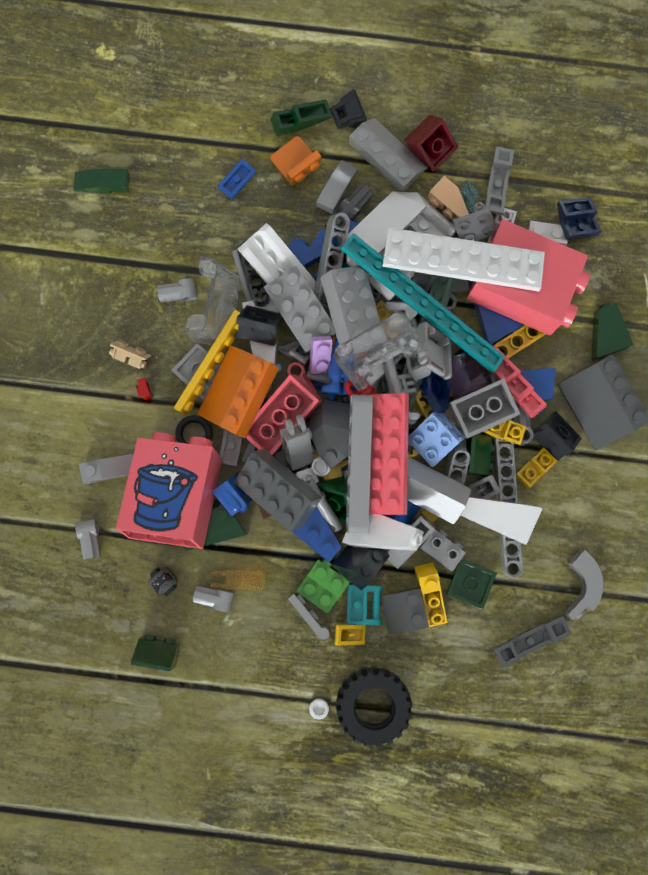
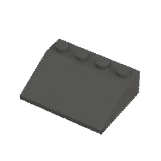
M614 355L601 360L558 384L595 451L648 424V414Z

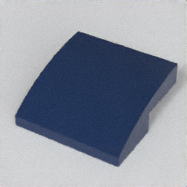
M590 197L558 201V215L566 240L599 236L602 231L594 217L597 210Z

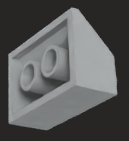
M505 379L447 404L455 423L466 439L520 415Z

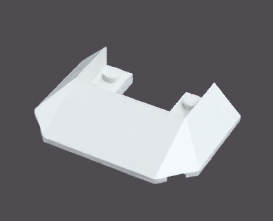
M392 191L348 234L347 240L354 233L384 257L388 227L403 230L409 229L410 231L426 232L447 237H453L457 231L454 224L419 193ZM346 255V263L350 267L359 266V264ZM399 269L410 279L415 275L412 271ZM366 271L370 285L390 301L395 294Z

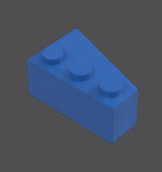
M317 507L303 528L293 531L328 562L342 548Z

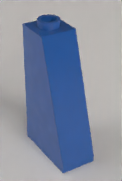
M468 281L469 288H471L473 281ZM474 303L483 339L490 345L504 339L523 326L520 322Z

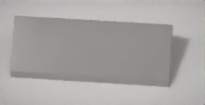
M408 457L407 501L454 524L467 505L471 489Z

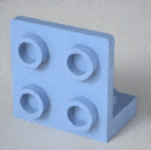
M440 409L433 412L408 436V442L431 467H434L455 446L465 439L463 433Z

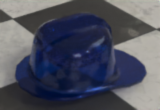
M432 371L429 376L423 379L421 390L432 410L442 414L448 409L451 379L445 380L442 376Z

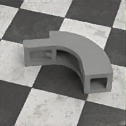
M579 550L567 563L581 580V592L578 598L564 612L572 620H575V618L579 619L585 613V608L594 611L603 593L601 570L597 562L586 550Z

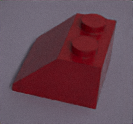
M428 115L404 139L409 150L431 172H434L458 148L443 118Z

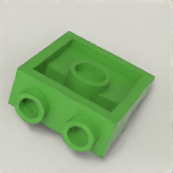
M323 558L322 561L317 560L296 592L328 614L350 581L341 573L331 569L332 564Z

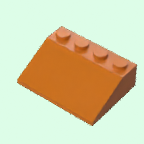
M230 345L197 414L238 436L246 438L279 367Z

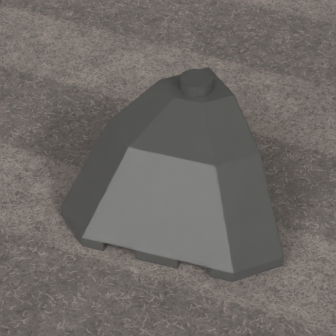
M323 398L320 405L309 416V426L318 454L331 469L348 456L350 403L344 401L336 402Z

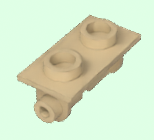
M122 340L110 344L111 347H114L109 352L112 358L126 362L127 357H130L129 365L138 369L146 368L147 362L145 360L151 357L150 354L146 353V350L138 347L133 348L129 346V343Z

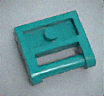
M348 585L346 624L381 625L380 594L383 592V586L367 585L361 591L355 585ZM367 592H373L372 619H366Z

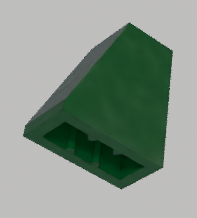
M609 302L598 306L599 309L594 313L591 356L593 361L633 346L617 303L611 305Z

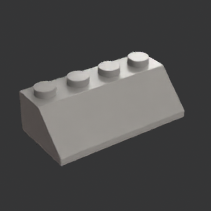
M375 118L363 122L349 136V145L399 192H405L428 168Z

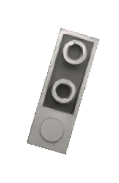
M423 514L411 525L424 532L421 544L436 529V525ZM389 549L387 553L390 557L387 560L398 569L415 551Z

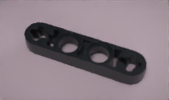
M240 253L253 303L258 307H264L270 301V297L264 289L266 282L255 269L247 267L249 262ZM255 278H260L262 280L261 283L257 285L252 284L251 282ZM260 290H261V293H262V296H263V299H261V300L259 299L258 292H257V291H260Z

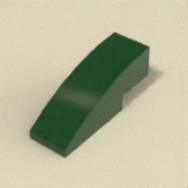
M327 99L293 105L291 109L274 112L270 120L276 136H280L324 122L332 118V113Z
M127 169L75 172L73 190L75 192L111 194V192L128 193L130 174Z

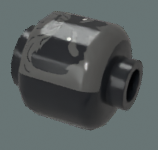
M157 567L150 573L152 578L149 580V585L157 595L168 596L178 587L176 585L178 579L169 568L164 567L160 569Z

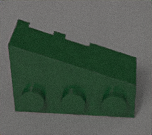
M222 504L211 511L204 546L247 535L236 516H231ZM184 547L186 551L197 549L191 547Z

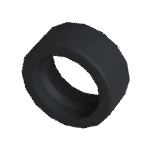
M187 416L176 427L175 435L178 443H187L183 438V431L190 423L202 425L205 429V438L212 441V427L201 416Z

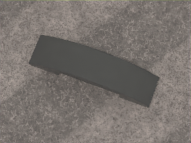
M560 616L509 639L496 647L494 651L503 668L520 660V657L572 633L564 617Z

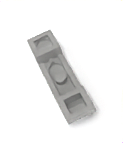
M497 146L492 161L485 206L490 208L491 213L503 215L514 150Z

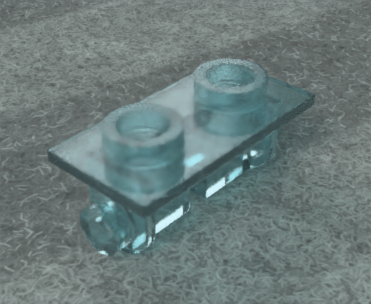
M465 181L459 187L468 213L471 214L475 212V204L481 201H475V199L479 198L475 184Z

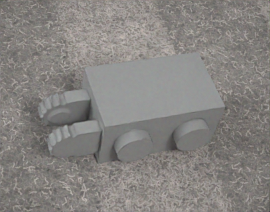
M302 415L296 417L297 424L293 425L290 419L285 420L286 428L280 430L284 458L292 471L313 463V454L315 453L311 444L312 433L309 428L306 429Z

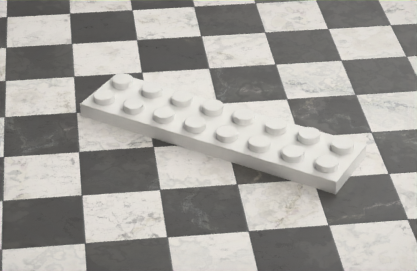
M388 227L382 267L540 291L545 252Z

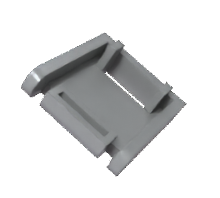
M423 322L418 325V362L447 380L452 376L451 339L427 322ZM428 337H431L432 339L437 341V344L428 339Z

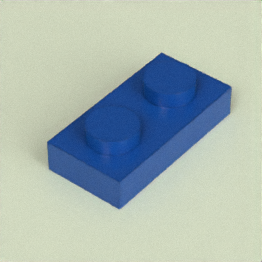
M241 159L220 182L218 189L233 200L257 172L246 161Z

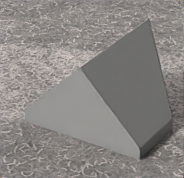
M298 340L277 347V351L292 361L299 362L303 365L304 369L310 362V351L305 353Z

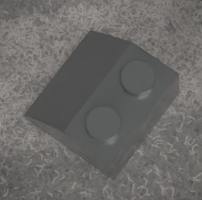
M416 587L380 596L389 634L411 632L429 627L420 588Z

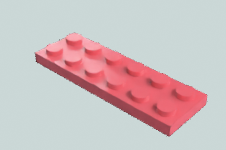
M409 394L372 395L369 514L407 515Z

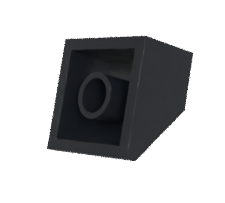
M347 545L331 566L362 591L372 581L390 555L379 548H361Z

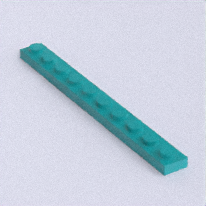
M353 233L341 247V251L491 373L497 370L505 358L502 353L399 269L382 267L384 257Z

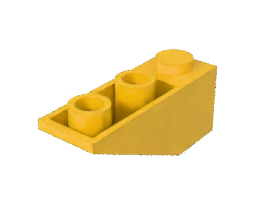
M433 562L415 566L417 584L421 591L429 627L447 623L439 576Z

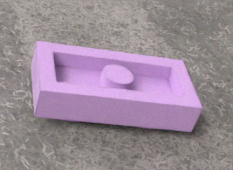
M331 336L311 337L309 364L311 374L328 372L332 350Z

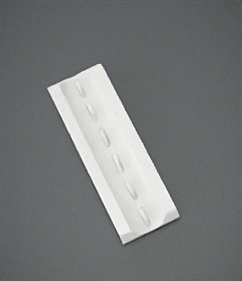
M267 223L238 248L240 253L267 284L294 266H297L314 292L316 284L314 278ZM322 294L321 302L325 304L327 301L326 296Z

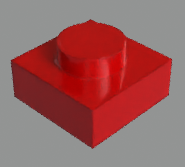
M145 377L137 379L139 385L136 386L139 397L142 396L144 400L152 399L148 380Z

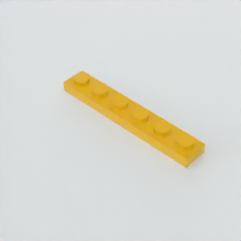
M234 310L174 406V409L184 416L192 410L196 397L202 394L204 384L207 379L209 380L213 376L217 363L223 360L227 347L233 344L234 336L239 327L236 324V320L240 312Z

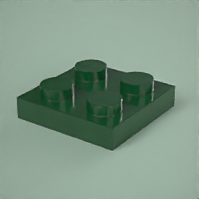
M461 559L457 564L446 595L484 609L497 573Z

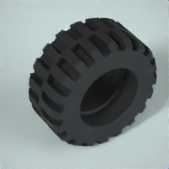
M377 666L360 668L359 671L352 672L349 678H345L341 688L338 690L336 711L339 724L344 729L345 734L348 737L351 736L353 741L358 744L361 742L367 747L371 745L382 747L384 743L389 745L393 743L394 738L397 737L399 739L403 735L402 731L404 729L407 730L409 726L408 721L412 717L411 707L413 706L410 693L403 681L388 669H381ZM372 687L386 691L392 700L391 714L386 720L378 724L363 722L355 711V702L358 695Z

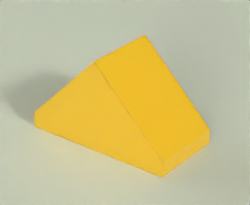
M336 623L335 645H365L366 625Z

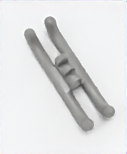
M392 347L388 350L383 360V368L390 394H416V388H408L415 386V381H407L413 379L410 374L397 375L394 359L399 358L402 347ZM409 412L408 425L416 423V420L420 417L418 412Z

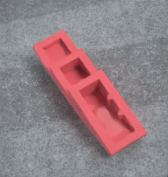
M495 345L493 346L500 353H502ZM505 356L497 370L492 374L498 381L505 379L513 399L533 418L546 408L547 404L534 391V387L521 375V371Z

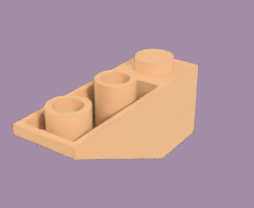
M443 176L428 194L427 198L430 204L442 210L443 215L449 220L468 215L469 213L459 188L446 176Z

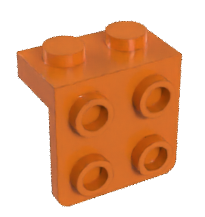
M299 136L294 137L270 157L272 163L291 186L301 182L306 175L317 170L321 165V155L317 150L312 152Z

